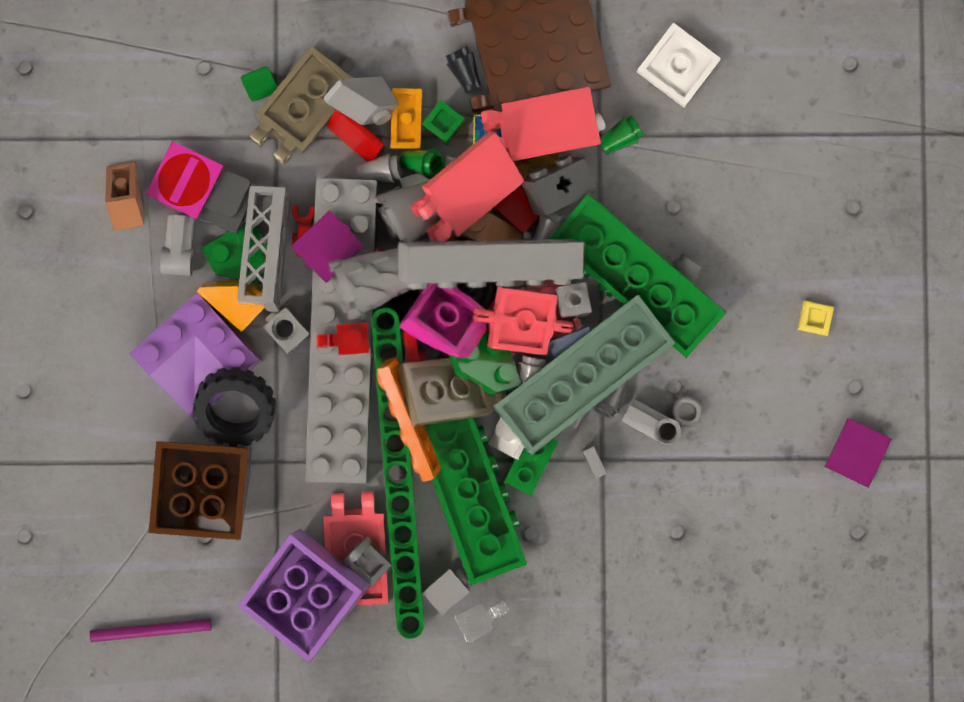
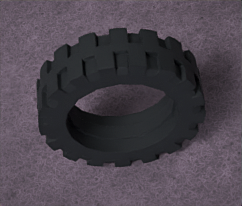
M232 367L231 370H226V368L218 369L215 374L211 372L206 376L205 381H201L195 395L192 410L193 417H196L195 423L199 429L202 428L204 430L203 434L206 437L214 438L215 442L221 445L224 442L228 443L230 447H237L238 444H243V446L251 445L254 440L258 442L263 438L264 433L267 434L273 423L276 407L273 389L265 384L266 380L263 377L255 376L254 372L248 369L245 372L241 371L239 367ZM223 391L244 393L255 401L259 408V415L246 423H231L214 413L210 406V399Z

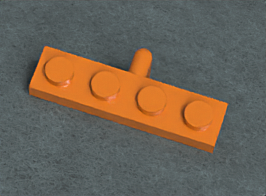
M397 357L385 360L377 369V378L380 387L386 390L390 400V412L394 418H397L401 427V439L410 449L413 468L416 473L420 474L422 481L425 482L436 477L441 469V465L425 426H412L397 368L400 364Z

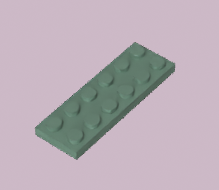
M637 295L498 402L493 408L527 452L532 455L670 348L675 342L639 295Z

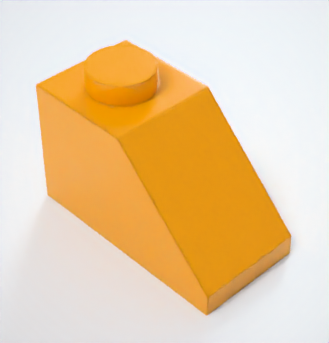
M239 280L206 281L196 292L240 332L265 308L264 305L238 303ZM250 283L247 286L246 295L262 296L263 287L257 283Z

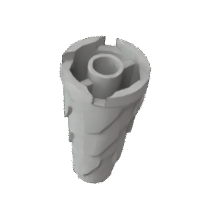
M399 248L362 254L343 260L336 259L329 262L330 273L335 272L336 278L332 280L344 313H348V320L358 318L362 313L379 307L393 297L412 289L408 288L407 283L398 280Z

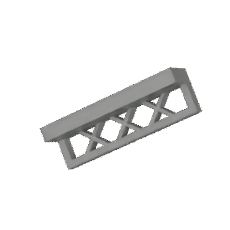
M250 186L237 298L239 304L264 305L267 311L279 312L291 197L285 187ZM257 195L272 196V205L261 212L256 207ZM264 221L269 226V233L258 241L253 236V228ZM261 249L266 255V262L255 270L250 265V257ZM250 269L252 271V274L248 276V272ZM258 278L263 284L262 296H247V286Z

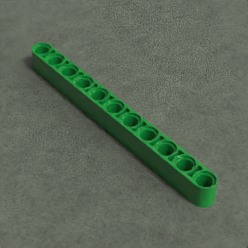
M383 307L378 309L372 317V334L396 626L402 637L414 639L421 635L424 629V612L411 452L408 445L404 444L401 449L393 450L387 444V439L391 435H400L401 427L397 419L390 420L385 415L384 410L389 405L390 400L386 390L380 387L377 378V369L387 360L382 358L379 352L383 344H393L397 349L395 357H397L400 365L403 364L401 329L399 327L400 319L398 313L390 307ZM384 312L390 313L395 320L393 327L387 330L380 328L377 323V317ZM395 465H401L406 469L407 475L401 480H395L390 476V469ZM398 495L407 497L409 500L408 507L403 510L396 509L392 504L393 498ZM402 525L409 527L412 532L411 536L405 540H400L394 533L395 529ZM402 556H409L413 559L414 565L410 569L404 570L397 565V560ZM405 586H411L416 590L417 594L414 598L408 600L402 598L399 591ZM413 616L417 618L419 624L414 629H407L402 624L403 619Z

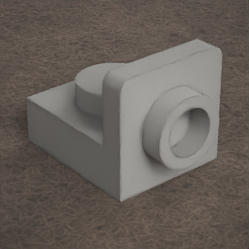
M586 282L561 286L556 289L561 317L572 316L573 319L584 318L592 312Z

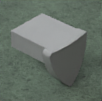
M367 536L352 548L343 563L372 586L389 569L391 561L371 544L372 540Z

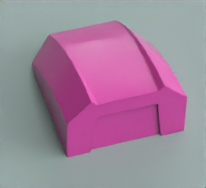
M428 283L427 288L423 289L399 327L435 349L452 356L466 358L470 357L486 332L487 327L486 322H475L473 320V315H477L474 313V310L476 308L486 309L457 287L440 288L438 283Z

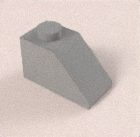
M382 76L339 79L324 97L327 104L361 125H382L391 118V113L399 106Z

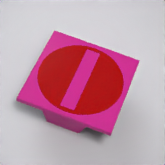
M172 141L145 195L197 220L224 166Z

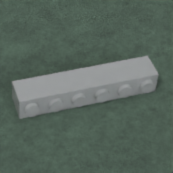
M574 239L400 242L398 280L407 283L408 288L425 289L427 288V283H438L440 288H456L459 282H467L469 287H485L486 282L496 281L497 286H514L515 281H525L526 285H543V280H553L554 284L568 285L572 284V279H583L584 242Z

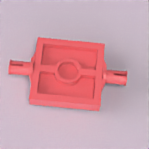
M498 286L495 305L492 311L476 308L474 313L477 315H473L475 322L490 323L488 347L547 355L549 342L554 331L570 334L572 329L568 327H573L572 321L557 320L555 310L558 295Z

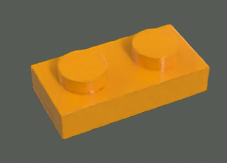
M392 88V94L399 106L391 113L390 148L393 150H421L422 89Z

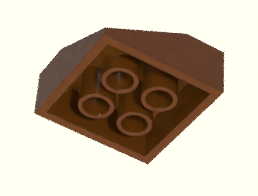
M156 441L149 533L241 540L250 478L252 448Z

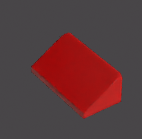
M335 109L328 122V129L366 162L377 159L385 150L384 143L365 126Z

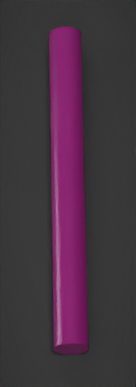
M210 618L90 630V641L101 642L211 631L212 622Z

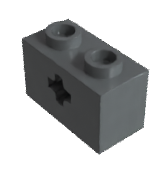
M571 154L557 158L555 165L549 168L544 166L532 170L529 173L530 177L524 179L522 183L533 214L548 216L586 197L588 193L596 192L585 158L572 157Z

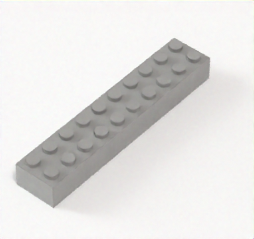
M316 178L314 224L330 210L344 225L350 226V232L365 246L355 256L376 252L378 203H375L374 198L378 196L377 180ZM313 270L305 482L367 484L369 476L373 346L371 342L373 341L372 317L374 309L362 313L358 318L348 320V313H344L332 280L336 278V275L325 283ZM367 322L368 354L339 356L338 347H316L315 335L337 334V324Z

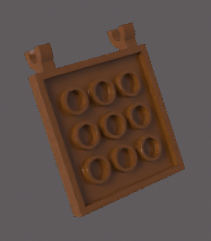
M466 0L467 8L448 11L450 27L471 22L489 90L488 95L470 97L473 113L489 108L502 112L501 104L569 90L590 87L591 92L611 87L589 0Z

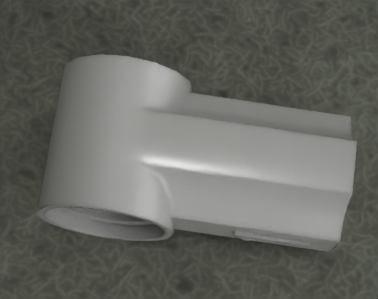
M168 215L166 242L160 257L161 274L192 276L195 260L194 249H192L194 218L183 215Z
M633 399L621 422L662 445H672L681 436V427L677 421L636 399ZM664 423L673 425L676 432L674 438L668 441L663 440L659 435V427Z

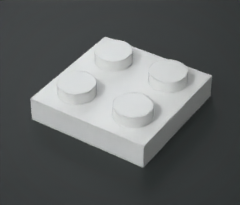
M673 23L638 68L637 73L684 108L721 58Z

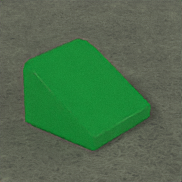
M267 66L240 77L252 102L272 95L277 89L272 72Z

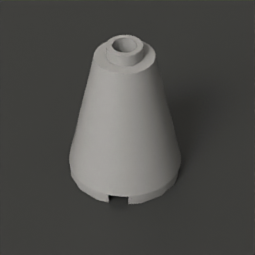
M427 182L384 193L374 198L375 203L382 204V207L378 208V212L393 239L399 237L402 242H417L426 234V230L440 220L436 211L429 218L424 219L422 215L416 217L410 208L412 204L426 195L422 186Z

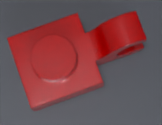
M298 205L293 206L292 216L299 225L298 233L293 232L291 246L312 227L315 218V208L313 206H309V214L306 217L298 215Z
M367 322L337 324V334L315 335L317 348L338 347L339 356L369 353Z

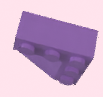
M198 292L129 353L145 372L194 421H196V417H193L192 410L199 384L201 381H205L208 374L211 372L215 374L221 368L231 370L232 367H239L241 371L245 372L246 369L252 371L262 362L217 310ZM228 391L214 395L210 399V406L212 407Z
M299 529L289 534L238 604V607L310 663L354 609L371 584Z

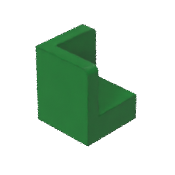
M440 100L422 125L440 138L444 145L448 146L464 126L465 118Z

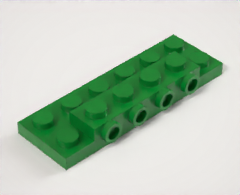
M590 193L586 195L550 238L574 239L584 242L583 276L594 278L599 283L597 285L598 289L610 298L612 295L621 302L620 307L639 295L674 340L675 344L672 347L685 358L692 353L727 313L726 310Z
M474 418L424 425L441 465V469L436 477L432 479V483L470 586L528 565L515 529L520 528L515 511L508 512L504 502L510 499L504 482L498 484L494 472L499 471L493 454L487 456L483 445L489 442L483 425L477 427Z

